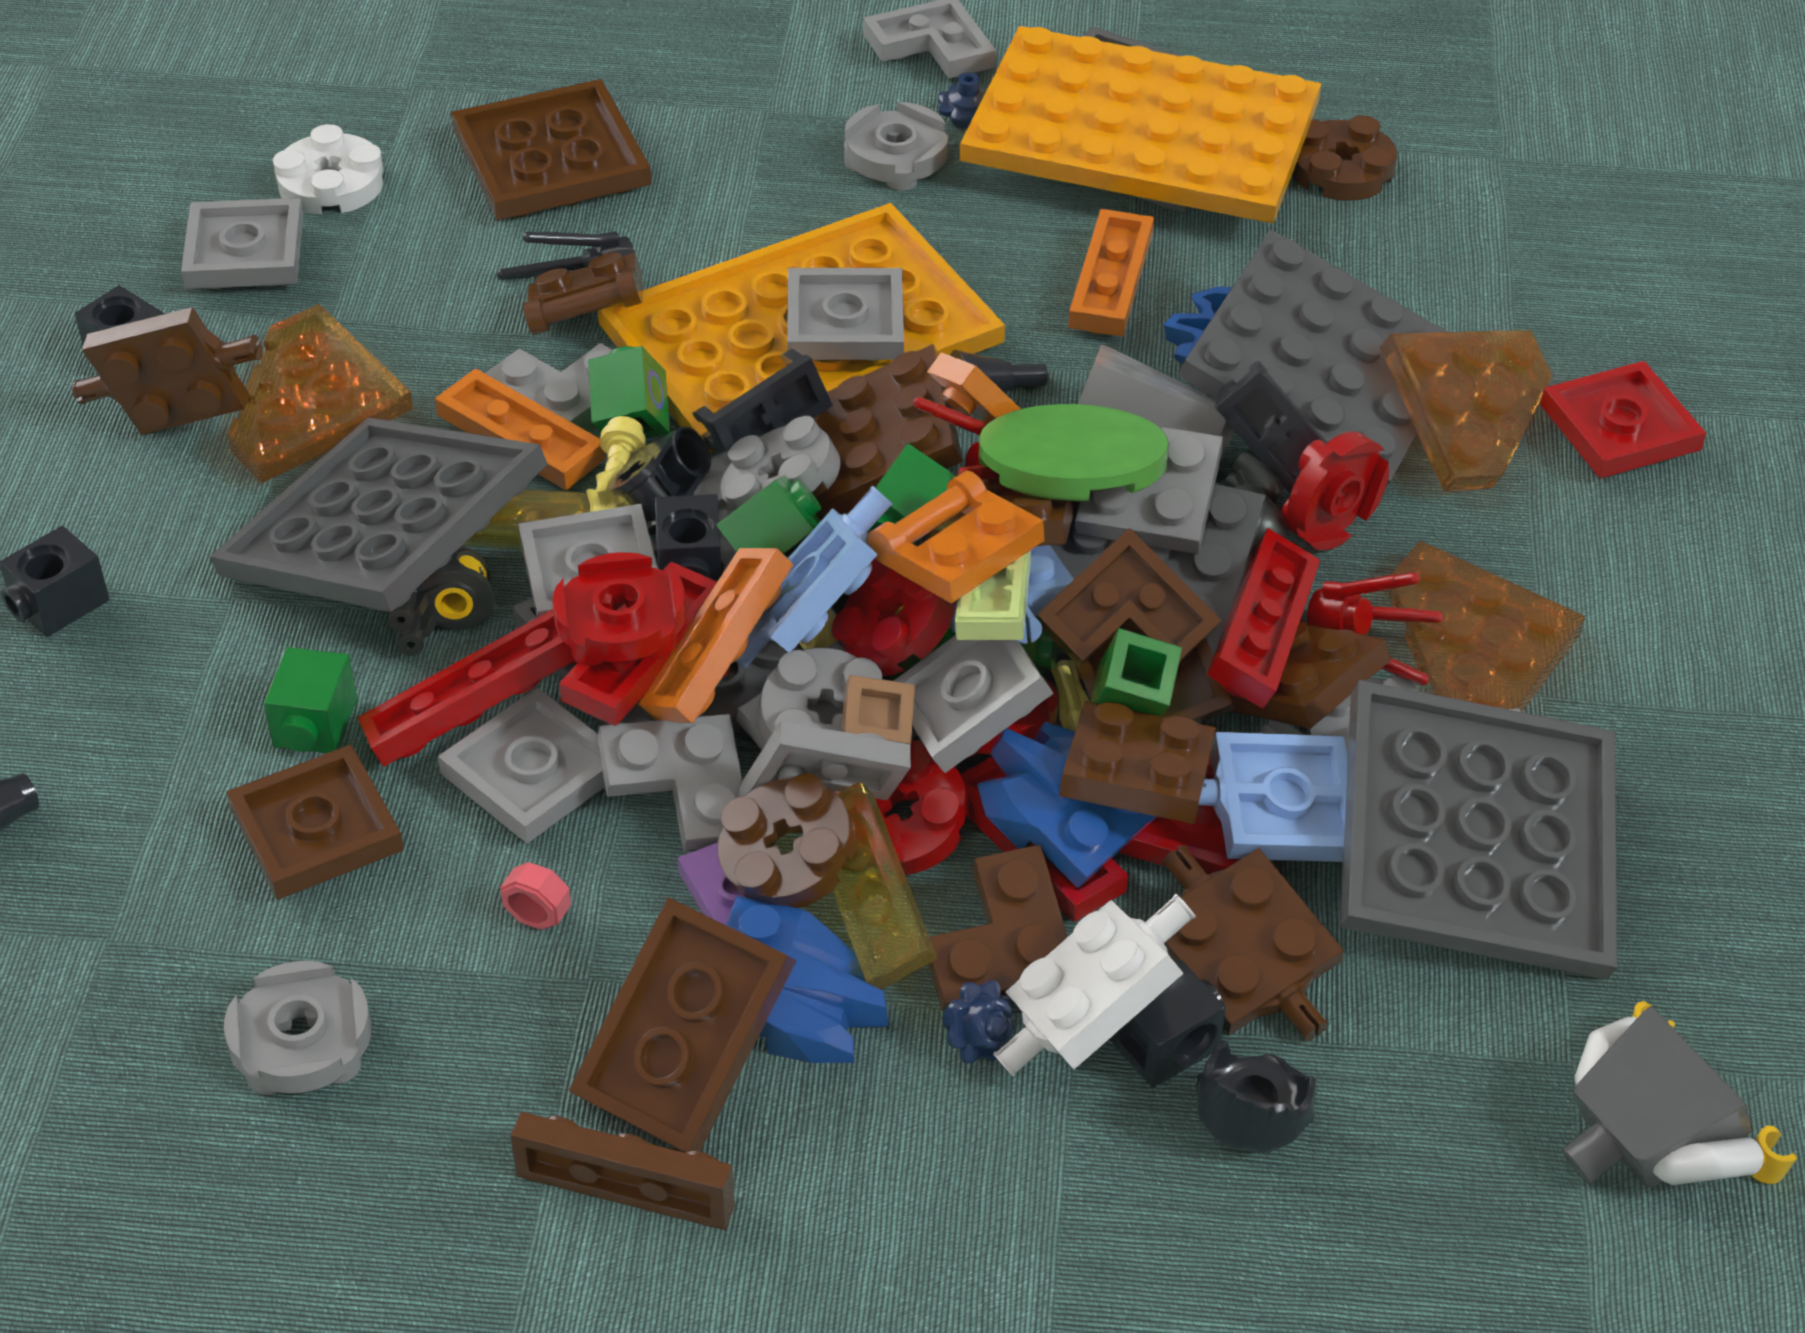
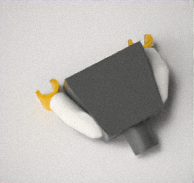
M1645 1001L1638 1002L1634 1007L1631 1017L1628 1016L1589 1034L1575 1074L1576 1087L1573 1094L1580 1115L1590 1127L1561 1149L1566 1160L1586 1183H1593L1619 1161H1622L1647 1188L1655 1187L1662 1182L1678 1185L1751 1175L1762 1183L1776 1184L1784 1178L1797 1160V1156L1794 1153L1782 1156L1771 1151L1781 1137L1780 1131L1775 1126L1767 1125L1762 1128L1755 1139L1745 1138L1752 1132L1747 1104L1675 1031V1022L1672 1020L1667 1022L1651 1004Z

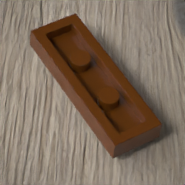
M522 1111L510 1135L516 1176L519 1178L721 1230H726L735 1207L733 1166L720 1162L715 1157L704 1152L689 1151L684 1153L649 1144L636 1135L627 1133L613 1135L581 1127L565 1117L549 1116L545 1118Z

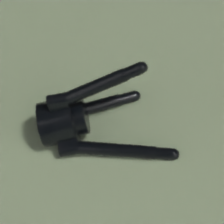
M617 231L603 234L525 232L523 240L527 243L591 246V248L584 249L583 256L499 269L497 277L504 280L541 275L560 268L567 271L588 267L593 259L607 253L618 252L621 256L635 253L630 239L627 236L619 237Z

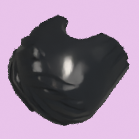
M1222 1040L1206 1062L1203 1072L1197 1076L1196 1091L1199 1118L1207 1130L1219 1142L1229 1146V1148L1270 1153L1293 1142L1313 1122L1315 1115L1313 1106L1316 1094V1079L1311 1075L1307 1076L1294 1069L1284 1059L1274 1054L1268 1053L1238 1058L1236 1055L1231 1054L1228 1041Z

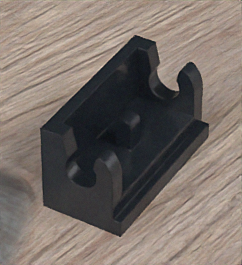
M790 348L780 355L781 360L787 366L715 413L706 406H702L692 413L694 418L699 423L701 422L708 430L702 434L708 448L730 465L732 462L728 457L729 449L741 438L749 435L761 437L777 428L787 426V424L798 417L810 416L815 418L832 407L833 403L811 357L806 354L803 356Z
M1256 361L1250 366V371L1240 381L1236 383L1232 379L1220 388L1215 408L1259 459L1280 479L1281 484L1291 494L1293 486L1301 473L1299 459L1303 451L1315 440H1322L1325 443L1329 441L1323 438L1278 386L1261 362Z

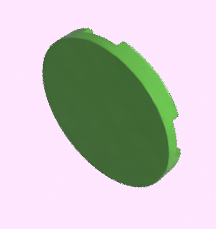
M1052 404L1012 411L988 423L981 431L979 439V462L983 467H989L1000 474L999 483L1002 486L1040 498L1089 501L1090 490H1104L1125 485L1126 491L1135 493L1159 480L1167 468L1168 439L1157 425L1138 415L1102 406Z

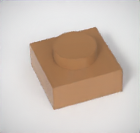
M849 675L844 692L841 732L852 734L873 733L889 741L911 745L915 685Z

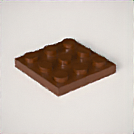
M602 79L451 112L453 131L497 220L509 217H522L535 211L561 205H573L583 200L613 193H625L631 189L652 185L651 168Z
M934 344L918 351L905 352L897 356L890 364L864 376L850 377L837 388L827 392L833 406L813 419L819 428L827 433L840 455V470L828 490L824 483L821 482L812 492L821 507V510L815 514L820 521L832 508L840 515L850 513L871 489V486L876 488L907 443L945 469L963 462L956 426L915 408L913 405L916 397H922L953 409L940 396L945 388L927 372L939 356Z

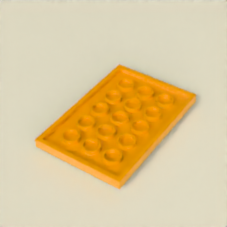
M1019 26L960 143V161L1274 224L1317 108L1322 83L1304 80L1296 75L1282 76L1255 71L1243 65L1229 66L1203 61L1195 56H1176L1155 52L1143 46L1129 47L1103 42L1090 36L1076 37L1055 33L1043 27L1029 28Z
M892 203L643 290V303L626 308L621 303L598 310L599 325L617 348L643 346L666 370L668 412L680 427H689L695 430L701 437L708 430L701 422L699 423L692 414L694 411L702 406H706L715 413L787 366L781 360L780 355L787 351L788 268H902L904 353L918 351L934 344L939 354L942 352L950 355L953 350L975 354L1004 343L1005 324ZM893 360L813 361L826 391L829 392L837 388L846 379L857 375L864 376L890 364Z

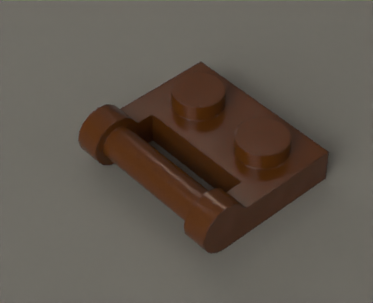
M618 252L607 253L593 259L588 267L569 273L563 268L554 269L538 276L535 279V283L529 284L528 301L523 303L525 318L532 335L535 336L550 331L551 324L621 303L626 308L643 303L642 271L636 253L621 256Z

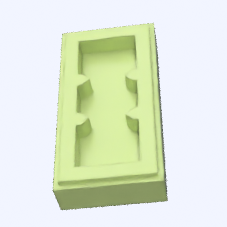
M1031 550L958 599L955 618L957 640H1024Z

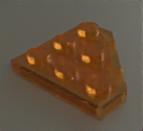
M317 304L269 327L264 339L265 353L261 363L254 365L246 385V389L249 392L246 408L242 410L239 419L233 418L227 435L231 452L263 483L331 450L366 418L390 421L413 410L411 391L320 304Z
M1532 331L1391 333L1380 349L1443 491L1491 489L1504 475L1542 398L1544 387L1548 386L1553 376Z
M1420 540L1391 574L1415 572L1420 576L1419 582L1415 585L1388 590L1387 593L1393 607L1440 611L1443 614V620L1440 623L1405 622L1407 627L1406 640L1419 671L1425 672L1429 676V683L1434 695L1503 709L1519 708L1522 712L1582 633L1586 616Z

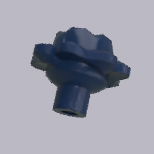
M963 73L958 78V84H953L950 86L949 91H942L938 94V101L940 103L939 114L949 117L958 129L969 127L986 93L984 86L979 84V77L973 73Z
M986 980L980 985L973 982L963 983L960 989V999L952 1000L943 1012V1025L949 1031L948 1044L952 1048L960 1049V1059L965 1063H974L980 1058L995 1061L997 1058L993 1053L1000 1050V1046L1011 1039L1014 1030L1011 1015L1012 1000L1009 996L1000 995V985L997 981Z

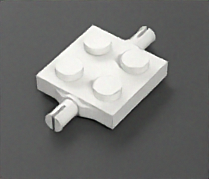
M1175 894L1168 903L1146 922L1128 917L1112 900L1107 902L1098 911L1085 916L1079 921L1069 937L1046 957L1031 963L1023 971L1020 979L1006 991L1007 995L1022 1011L1023 1023L1026 1027L1000 1050L994 1052V1056L1013 1077L1016 1075V1072L1044 1048L1048 1052L1060 1054L1075 1069L1183 974L1168 955L1167 947L1164 943L1186 923L1196 917L1193 911Z

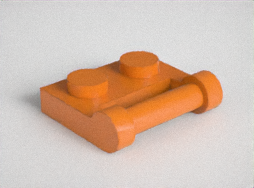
M964 471L947 483L946 491L897 523L885 522L870 531L867 539L868 544L878 554L875 557L878 561L951 604L1045 541L1042 519L986 490L982 480L971 471ZM958 513L966 514L918 547L912 544Z

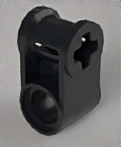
M680 427L634 452L625 468L611 481L609 489L615 496L623 495L630 505H642L649 536L656 534L655 497L693 495L705 475L709 473L711 467V455L708 446L695 430L689 427Z

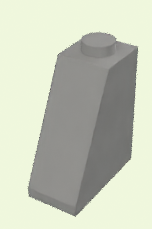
M1101 344L1078 404L1126 411L1151 421L1160 429L1165 427L1222 436L1221 459L1234 432L1232 426L1226 422L1225 418L1215 408L1217 399Z

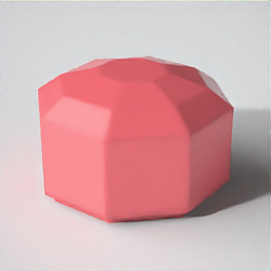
M527 862L513 868L500 887L503 907L520 923L539 930L558 925L571 906L570 890L566 883L553 870L534 863Z

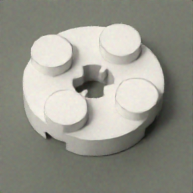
M326 124L314 128L310 137L291 144L285 150L278 152L273 158L274 171L281 199L301 198L304 213L323 215L321 206L339 205L340 213L356 210L371 202L380 193L383 186V163L380 148L364 138L343 134L342 129L336 125Z

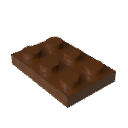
M668 897L568 1091L685 1153L689 1151L700 1152L796 960Z

